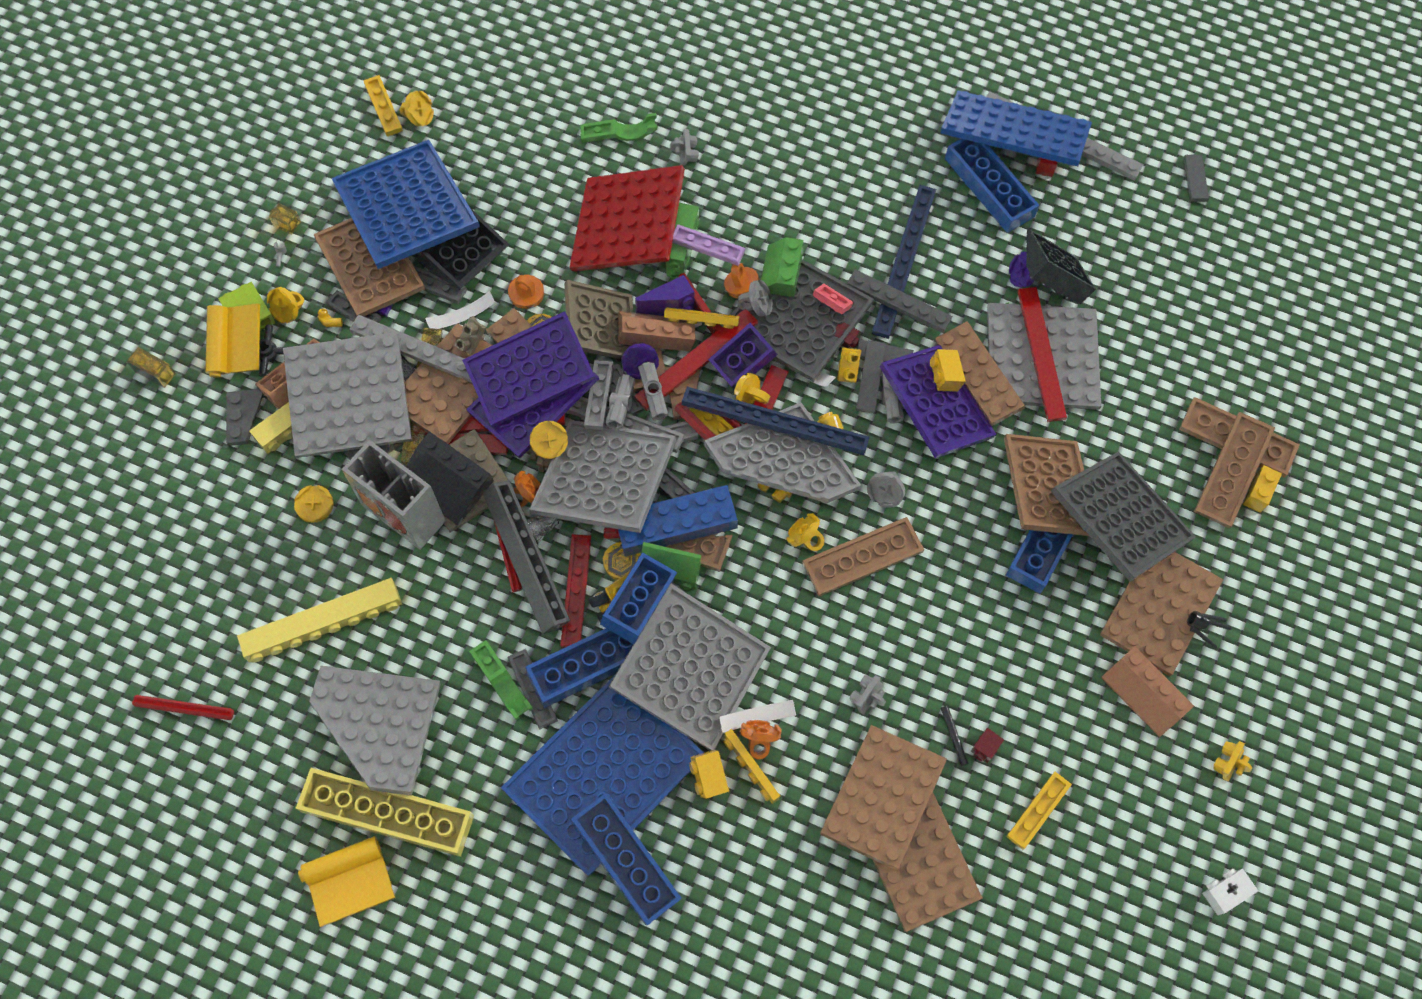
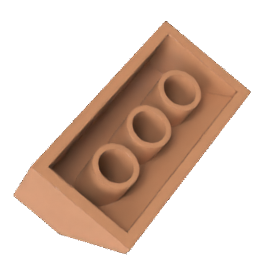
M618 311V344L635 345L644 343L652 348L690 352L695 342V324L686 323L687 320L679 319V322L668 321V318L660 315Z
M312 339L307 344H314L320 342H318L316 339ZM283 362L255 384L277 409H280L289 402L285 363Z
M1135 646L1101 677L1158 737H1161L1194 707Z

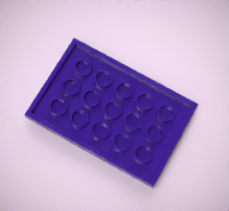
M565 311L462 360L492 427L596 378Z
M941 345L882 362L879 366L934 458L987 441L996 435L965 383L958 392L937 390L933 369L930 366V359L937 349H943Z
M593 372L596 377L595 379L494 427L490 425L479 397L466 410L520 459L531 448L530 434L532 429L544 421L557 422L599 380V376Z

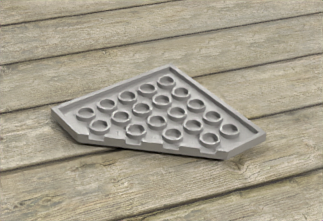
M802 403L778 411L814 421ZM748 423L704 440L705 448L721 472L727 475L825 503H830L861 488V484L835 448Z
M320 666L310 697V704L329 732H331L340 748L347 755L356 771L361 775L368 788L372 791L412 796L441 685L440 681Z

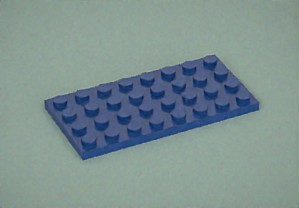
M957 91L942 125L941 134L1078 167L1092 122L1068 115L1056 114L1051 111L1039 110L1034 107L1022 106L1017 103H1009L1000 99H992L984 95H975L967 91Z

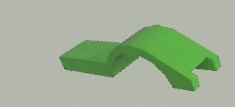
M647 114L643 121L631 125L619 123L615 119L580 124L582 143L611 138L625 141L642 139L658 130L657 124H655L657 114Z
M487 640L469 651L515 720H518V716L527 710H533V707L521 693Z

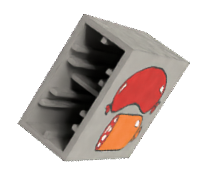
M369 440L341 469L361 505L419 550L446 522L431 486Z

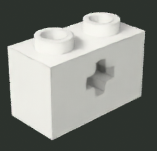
M1233 868L1223 874L1224 879L1220 882L1216 879L1206 885L1208 889L1202 894L1217 915L1225 914L1258 892V889L1243 869L1235 871Z

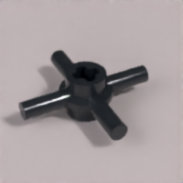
M269 324L265 325L264 339L259 341L260 377L267 375L268 362H272L277 355H284L283 348H286L277 347L271 341L273 326Z

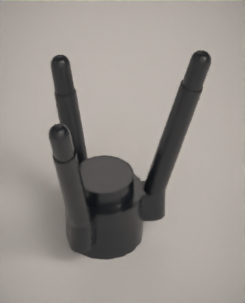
M1198 611L1191 612L1187 619V624L1191 626L1190 631L1196 633L1214 649L1217 648V645L1199 630H1205L1209 624L1226 630H1232V627L1216 622H1226V618L1203 614Z

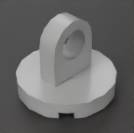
M762 280L751 282L749 292L743 293L738 297V307L742 310H754L760 317L771 314L773 301L769 299L768 294H770V290L767 284Z
M880 472L871 477L867 485V493L873 502L876 501L882 507L891 508L896 507L903 500L905 486L898 478L896 472Z

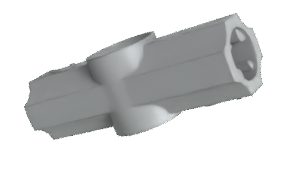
M650 362L643 363L641 366H638L652 420L664 419L668 416V411L655 365ZM656 389L657 392L650 393L649 390Z
M881 372L883 383L882 401L886 408L887 422L891 424L901 422L904 419L902 403L883 372Z
M623 374V376L619 377L615 393L610 395V409L606 425L614 430H619V428L623 427L626 413L631 410L635 378H632L630 375Z

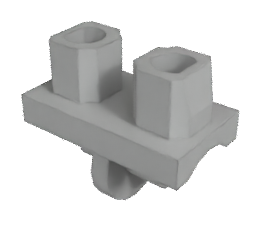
M684 129L683 135L679 138H674V141L670 143V149L676 155H680L681 165L686 166L688 161L696 162L699 157L698 150L691 149V147L695 148L697 145V136L689 135L688 129Z
M864 675L860 682V686L865 689L863 694L855 690L849 697L850 701L857 706L858 711L865 715L869 707L875 709L877 704L884 706L886 703L882 698L885 694V691L882 690L884 685L880 682L881 678L877 675L874 678Z

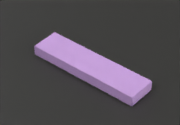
M678 224L674 230L672 242L674 244L739 266L744 255V247Z

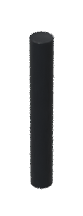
M941 707L940 709L960 765H968L969 763L949 707Z

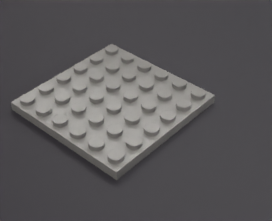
M988 303L987 330L989 354L1024 405L1043 406L1021 305ZM1041 306L1065 408L1100 410L1101 388L1096 309Z
M397 332L283 348L296 458L361 449L369 440L377 446L412 441Z
M569 420L565 429L568 436V445L560 456L551 460L529 509L531 514L641 533L677 441L676 437L627 428L614 430L607 425H604V430L585 429L584 422Z
M671 583L608 687L709 751H712L723 735L719 717L735 713L771 647Z

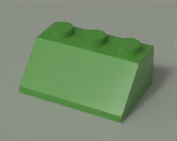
M785 237L768 245L761 280L767 284L770 294L795 296L803 256L802 239Z
M643 542L641 554L643 552L677 572L673 583L684 590L696 589L701 570V555Z

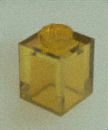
M280 203L271 210L269 215L274 227L289 234H292L301 222L297 211Z

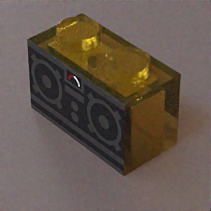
M140 347L127 360L136 373L163 388L166 387L176 374L169 363Z

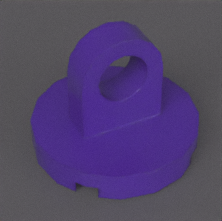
M1024 251L1014 256L1009 266L1010 282L1019 288L1029 287L1034 282L1029 276L1030 272L1026 266V252Z
M644 343L630 346L622 355L621 364L623 370L627 375L635 379H641L638 366H641L643 363H654L656 370L659 366L656 350Z

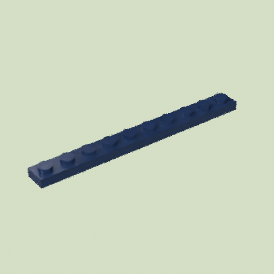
M919 185L887 284L902 292L905 290L936 193V189L924 185ZM881 304L872 334L889 339L898 311Z
M691 387L686 388L681 405L860 455H865L869 436Z

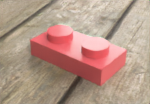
M822 284L815 289L812 295L821 303L828 305L840 314L849 310L853 304V301L826 284Z

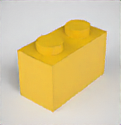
M937 349L930 359V366L933 369L937 390L958 392L966 382L958 350Z
M1264 465L1255 474L1242 505L1261 513L1269 505L1282 473Z
M712 750L690 757L689 767L691 773L695 774L697 781L695 783V790L701 798L707 799L729 792L719 751Z

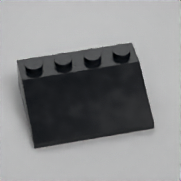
M473 210L472 212L478 220L480 227L423 250L418 257V261L432 274L459 290L465 287L509 246V243Z
M1027 230L1026 266L1030 272L1029 276L1035 282L1040 281L1046 288L1054 289L1058 295L1063 294L1069 301H1075L1081 305L1096 288L1078 258L1033 230Z
M430 431L417 446L406 468L431 486L443 516L457 526L460 525L483 496V493L494 482L489 472Z

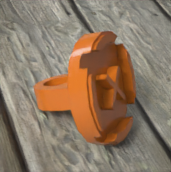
M742 263L739 266L733 264L731 273L724 280V287L729 296L738 298L741 294L749 292L751 282L760 280L753 268L744 267Z
M519 275L510 283L508 295L513 305L518 308L529 309V307H536L541 303L544 297V287L542 282L535 276Z
M520 471L514 477L516 487L513 490L515 494L522 496L523 501L519 502V504L523 507L528 502L532 504L541 483L532 474H525V471Z
M749 720L746 724H741L740 734L749 739L748 749L751 756L755 759H763L769 754L771 742L778 741L781 738V728L776 724L774 727L770 726L768 721ZM758 744L764 745V749L761 752H755L754 747Z

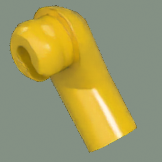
M326 309L318 310V320L325 327H343L342 318H332Z

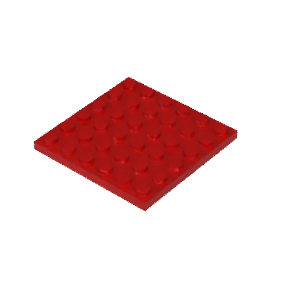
M679 165L587 178L569 268L572 271L668 262L670 260L683 184L684 167Z

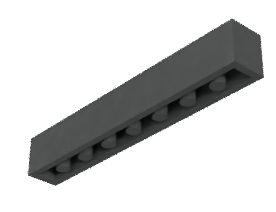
M509 480L493 483L483 493V496L541 632L546 634L559 630L570 619Z

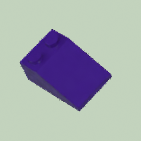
M682 275L636 297V313L664 316L666 307L694 310V290L685 276Z

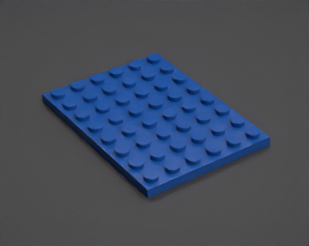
M429 139L332 178L377 269L480 227L478 220Z
M614 676L501 787L588 877L601 863L570 819L604 793H607L634 831L691 772L689 767L690 757L704 753L687 736L609 688L608 686Z

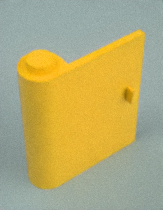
M260 304L235 307L207 306L205 372L209 374V377L219 378L222 374L259 370Z
M376 836L301 864V869L298 870L301 882H306L310 888L320 927L395 898Z

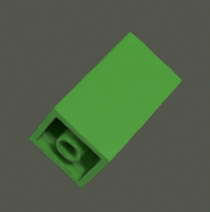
M679 203L675 228L678 224L698 231L699 207ZM672 243L670 260L666 262V276L676 279L680 274L684 272L686 274L692 253L691 249Z

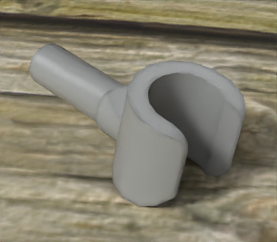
M275 242L274 248L277 253L276 267L280 268L282 255L287 252L284 242L281 247H278V243Z

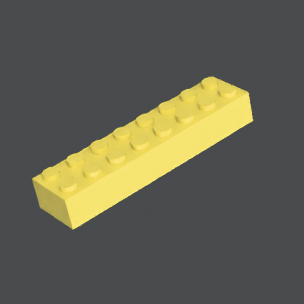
M310 768L296 806L297 810L308 815L459 857L462 855L474 818L472 812L416 796L372 791L365 782Z

